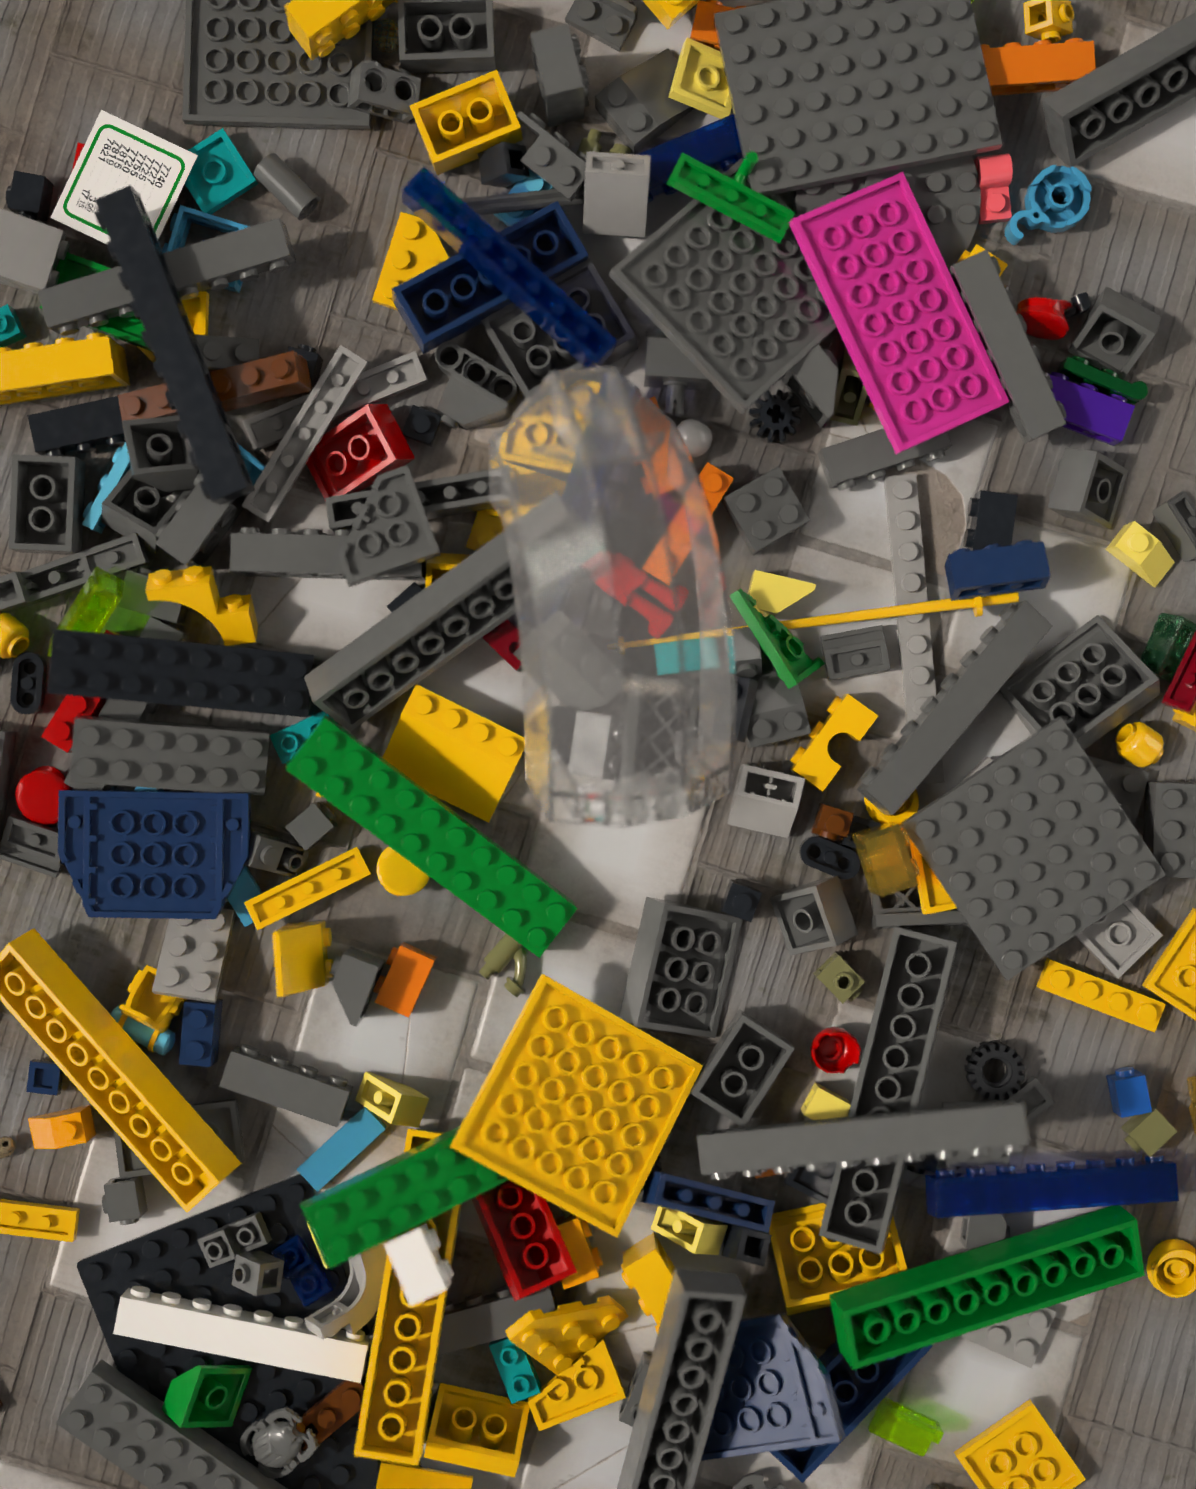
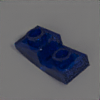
M296 1235L271 1251L274 1257L284 1260L283 1275L285 1279H290L304 1307L310 1306L334 1290L320 1264L300 1235Z

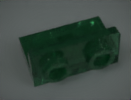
M1161 613L1142 653V662L1157 677L1171 683L1195 634L1196 624L1182 616Z

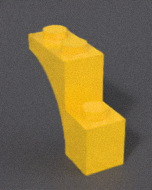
M191 566L174 571L163 569L149 573L145 589L148 601L175 602L196 610L216 627L225 646L256 642L258 621L251 594H231L220 598L212 566Z

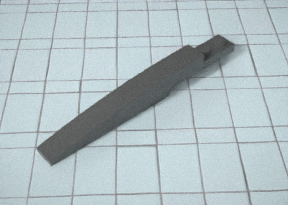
M135 532L23 572H13L1 576L0 613H10L96 584V581L148 564L150 562L144 544Z

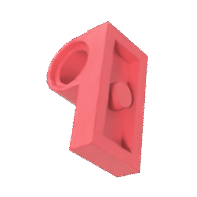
M1010 154L976 157L974 164L978 173L981 191L978 223L988 224L1009 221L1012 218L1009 185L1011 184L1013 174Z

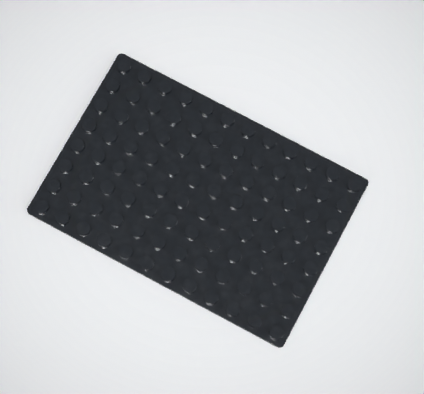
M300 1173L83 1258L77 1264L78 1272L117 1370L162 1402L165 1401L171 1381L198 1365H249L252 1368L232 1427H204L201 1429L256 1467H258L259 1462H256L255 1456H250L249 1454L244 1456L240 1448V1438L245 1430L252 1423L264 1418L266 1419L269 1413L285 1407L298 1413L301 1417L338 1386L343 1379L116 1335L113 1332L120 1297L128 1288L133 1286L147 1287L150 1289V1292L157 1294L174 1292L181 1295V1298L188 1300L204 1298L210 1300L213 1305L218 1306L234 1304L242 1307L243 1311L253 1313L257 1310L271 1312L273 1317L283 1319L288 1316L299 1317L303 1319V1323H305L304 1318L338 1298L347 1285L348 1277L342 1263L328 1269L323 1266L308 1228L307 1220L299 1204L315 1196L312 1186ZM260 1211L272 1240L266 1245L247 1252L261 1250L284 1260L280 1292L254 1296L232 1285L235 1259L209 1268L197 1240L225 1225ZM367 1325L360 1329L365 1332V1335H369L370 1332ZM371 1344L369 1347L365 1372L362 1378L365 1384L371 1354ZM361 1410L320 1443L310 1458L305 1462L299 1463L286 1476L275 1478L274 1480L287 1489H376L382 1460L354 1456ZM277 1418L278 1422L283 1420L284 1422H290L285 1418ZM312 1423L306 1427L307 1430L308 1428L312 1429L313 1433L318 1431ZM252 1431V1433H251V1436H250V1444L253 1443V1442H252V1438H253V1436H254V1434H255V1431ZM421 1461L419 1462L418 1467H422Z

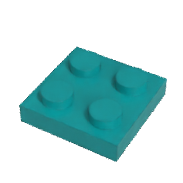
M223 128L188 150L198 156L185 185L202 212L213 214L258 185L257 180Z

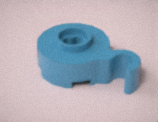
M1051 165L1042 170L1027 189L1024 198L1025 210L1015 213L1005 226L1004 232L1007 241L1012 245H1017L1024 237V234L1018 230L1017 224L1024 225L1028 230L1040 229L1050 233L1065 232L1074 227L1090 208V192L1092 189L1086 175L1073 166L1069 168ZM1052 194L1055 197L1061 195L1064 198L1061 202L1062 205L1053 201Z

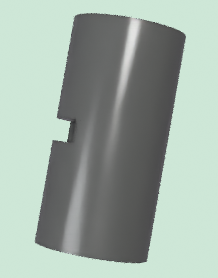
M276 153L266 156L256 167L254 177L298 220L308 217L318 206L320 197Z

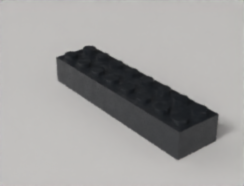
M53 629L47 693L308 718L310 693L304 676L312 671L314 655Z

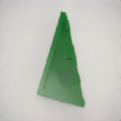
M741 588L730 595L731 600L759 642L761 650L768 656L776 669L778 677L785 683L788 689L804 680L825 664L820 657L812 660L803 650L804 643L797 637H794L772 614L764 617L755 609L754 606L757 601Z

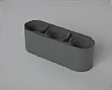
M444 342L438 346L435 352V359L444 374L450 377L453 371H456L469 379V373L472 369L481 368L485 371V376L482 380L474 382L475 384L497 396L495 394L496 388L501 384H507L512 387V392L508 397L500 399L507 402L509 406L516 402L518 389L511 376L457 343ZM448 352H455L459 355L458 361L453 365H446L442 362L443 356Z

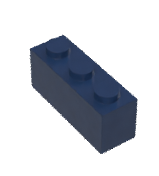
M1022 540L1015 545L1003 547L1000 544H992L981 550L973 551L968 548H962L948 554L944 566L951 601L1044 589L1051 577L1044 541Z

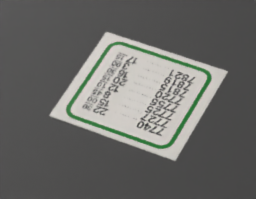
M101 110L51 218L107 244L110 241L106 230L103 231L95 216V212L99 211L95 199L131 185L140 193L157 239H159L198 155Z

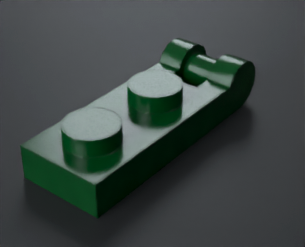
M1078 356L1067 357L1060 363L1057 373L1068 376L1069 380L1079 385L1080 383H1087L1097 387L1098 392L1104 395L1117 394L1127 399V403L1131 405L1138 403L1148 394V387L1144 382L1136 381L1131 384L1119 379V375L1112 370L1105 368L1099 370L1089 366L1090 362Z

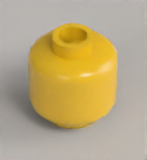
M0 613V658H16L24 653L29 646V629L10 613Z
M1143 722L1126 724L1116 735L1117 753L1138 768H1144L1157 763L1163 755L1164 741L1162 735Z

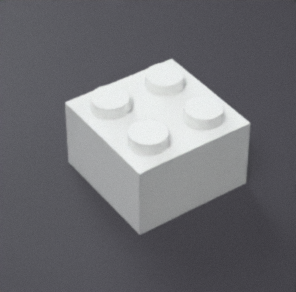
M424 1224L384 1244L410 1307L447 1290L452 1284L450 1279L454 1274L448 1259H441L437 1249L441 1246V1243L434 1228L428 1229L427 1224Z

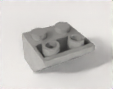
M741 764L727 824L788 838L798 811L805 778Z

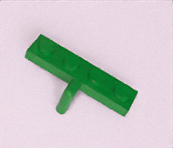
M749 151L746 154L734 179L682 153L667 182V185L779 244L790 225L789 222L795 214L794 211L745 186L748 175L758 161V155L753 151Z

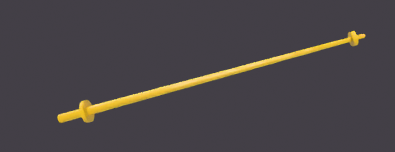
M1014 592L954 601L948 598L779 622L787 629L967 608H973L975 617L983 615V606L1019 602V594ZM749 626L624 642L623 636L617 637V643L606 645V649H618L619 655H625L624 648L683 640L727 637L726 630Z

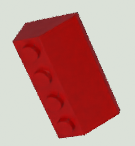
M511 1180L471 1198L515 1302L577 1273L546 1199Z

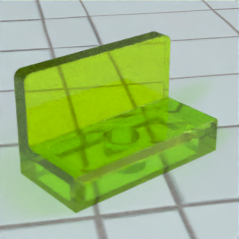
M884 1397L879 1403L868 1426L869 1432L921 1457L925 1456L931 1441L939 1444L944 1434L938 1421L887 1397Z

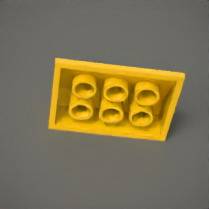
M416 684L401 713L382 758L430 794L489 823L528 745L529 739Z
M824 1203L773 1213L769 1235H771V1245L787 1316L831 1306L829 1297L831 1293L908 1270L894 1217H892L885 1249L881 1254L819 1236L826 1208Z

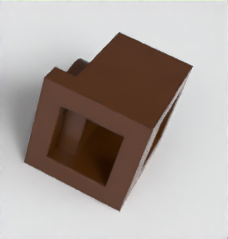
M820 803L811 833L841 842L842 837L847 838L854 813Z

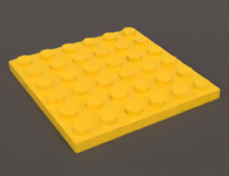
M541 975L450 1147L618 1238L703 1065L550 977Z

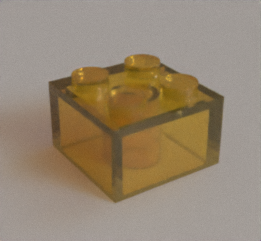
M885 822L852 833L870 893L883 897L918 885L916 877L920 876V872L915 859H910L906 847L910 846V840L904 827L900 828L898 823Z

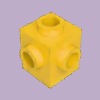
M1030 0L1023 3L1026 35L1039 40H1051L1052 43H1056L1061 40L1062 36L1073 33L1072 21L1074 19V10L1071 1Z

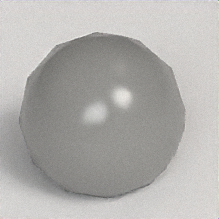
M684 420L674 430V446L685 457L696 458L701 456L711 446V430L708 426L697 420Z

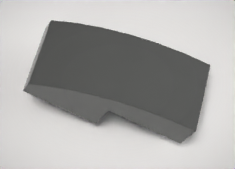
M259 1211L200 1237L197 1241L209 1268L235 1259L236 1254L245 1253L266 1245L272 1238Z

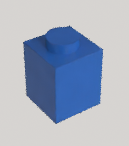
M1123 1067L1116 1069L1115 1074L1106 1075L1112 1108L1115 1114L1124 1118L1152 1112L1146 1077L1143 1073L1134 1070V1067Z

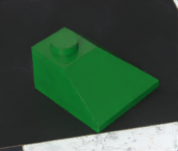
M198 1365L171 1381L161 1410L180 1428L232 1427L252 1368L249 1365Z

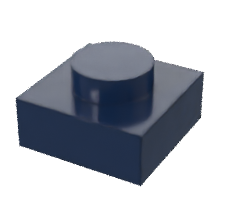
M31 1060L26 1092L55 1096L61 1094L63 1071L54 1061Z

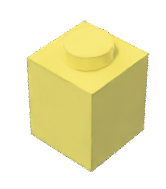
M814 1082L801 1107V1111L804 1116L812 1120L848 1117L851 1104L843 1096Z

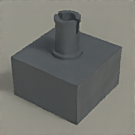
M647 337L644 387L666 388L664 414L672 416L673 403H676L675 416H684L685 389L706 391L709 380L669 338Z

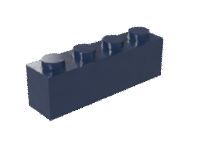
M650 1171L645 1181L641 1198L643 1203L769 1233L775 1201L654 1171Z

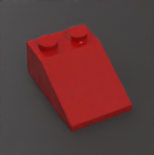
M367 404L324 434L306 464L325 499L327 497L359 492L372 485L377 475L403 467L414 460L415 457L387 404Z

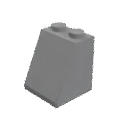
M0 208V284L38 294L39 290L57 285L60 272L56 271L59 259H65L69 248V242L65 241L64 231Z

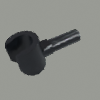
M1087 292L1071 298L1073 308L1065 311L1064 317L1067 320L1070 317L1087 312L1091 305Z

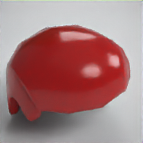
M835 1026L826 1028L819 1032L812 1040L810 1055L815 1065L826 1073H845L851 1065L858 1064L860 1061L861 1047L855 1036L844 1028Z

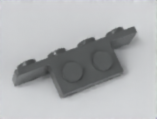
M520 111L517 118L524 126L538 136L521 159V162L564 197L572 201L585 184L586 155L581 151L577 155L568 149L570 143L557 132L550 135L543 129L546 124L533 113L526 116Z

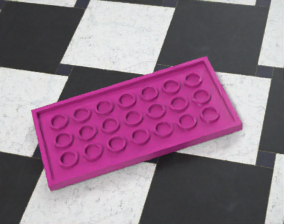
M903 172L791 219L789 222L790 228L896 454L1010 402Z

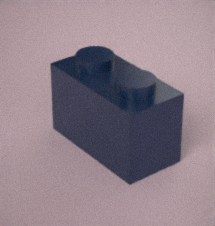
M190 999L184 1002L179 1057L180 1065L211 1067L218 1061L223 999H217L216 1003Z

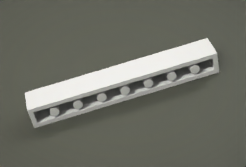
M143 1286L128 1288L120 1297L113 1332L116 1335L361 1383L370 1347L369 1335H365V1332L362 1330L354 1334L347 1330H339L336 1335L322 1339L309 1331L306 1323H303V1319L299 1317L288 1316L283 1319L273 1317L271 1312L257 1310L253 1313L243 1311L242 1307L234 1304L218 1306L213 1305L210 1300L204 1298L183 1299L181 1295L174 1292L157 1294L150 1292L149 1288Z

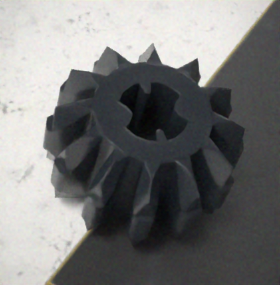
M768 390L764 394L765 401L759 398L754 403L757 408H750L748 412L750 416L756 418L750 421V428L760 426L756 433L757 438L762 437L765 432L768 433L767 443L773 442L775 434H777L778 440L781 443L785 442V432L794 436L796 430L792 425H799L801 423V418L793 415L801 410L800 405L790 407L794 396L789 395L784 401L781 399L783 395L782 390H777L775 398L772 397L771 392ZM773 410L778 411V416L783 421L779 418L777 423H773L772 417L768 416L767 413L770 415Z

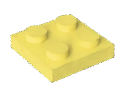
M687 37L682 45L668 97L726 121L730 115L732 104L721 52Z

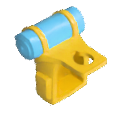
M146 965L143 970H138L132 983H130L127 989L130 994L125 1005L117 1006L110 1015L128 1033L133 1041L148 1048V1051L152 1053L156 1052L165 1056L175 1043V1032L168 1029L174 1015H179L187 999L154 994L152 988L157 969Z

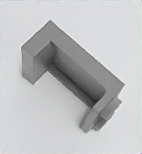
M587 151L583 212L584 234L645 237L650 155Z

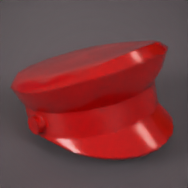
M1043 297L1027 298L1018 303L1016 314H1021L1026 323L1027 331L1025 334L1040 339L1058 340L1069 332L1064 312L1071 307V303L1066 300Z
M40 766L23 776L17 784L15 799L18 808L26 818L34 823L48 825L58 822L59 790H72L69 785L64 783L66 778L58 769L51 766Z

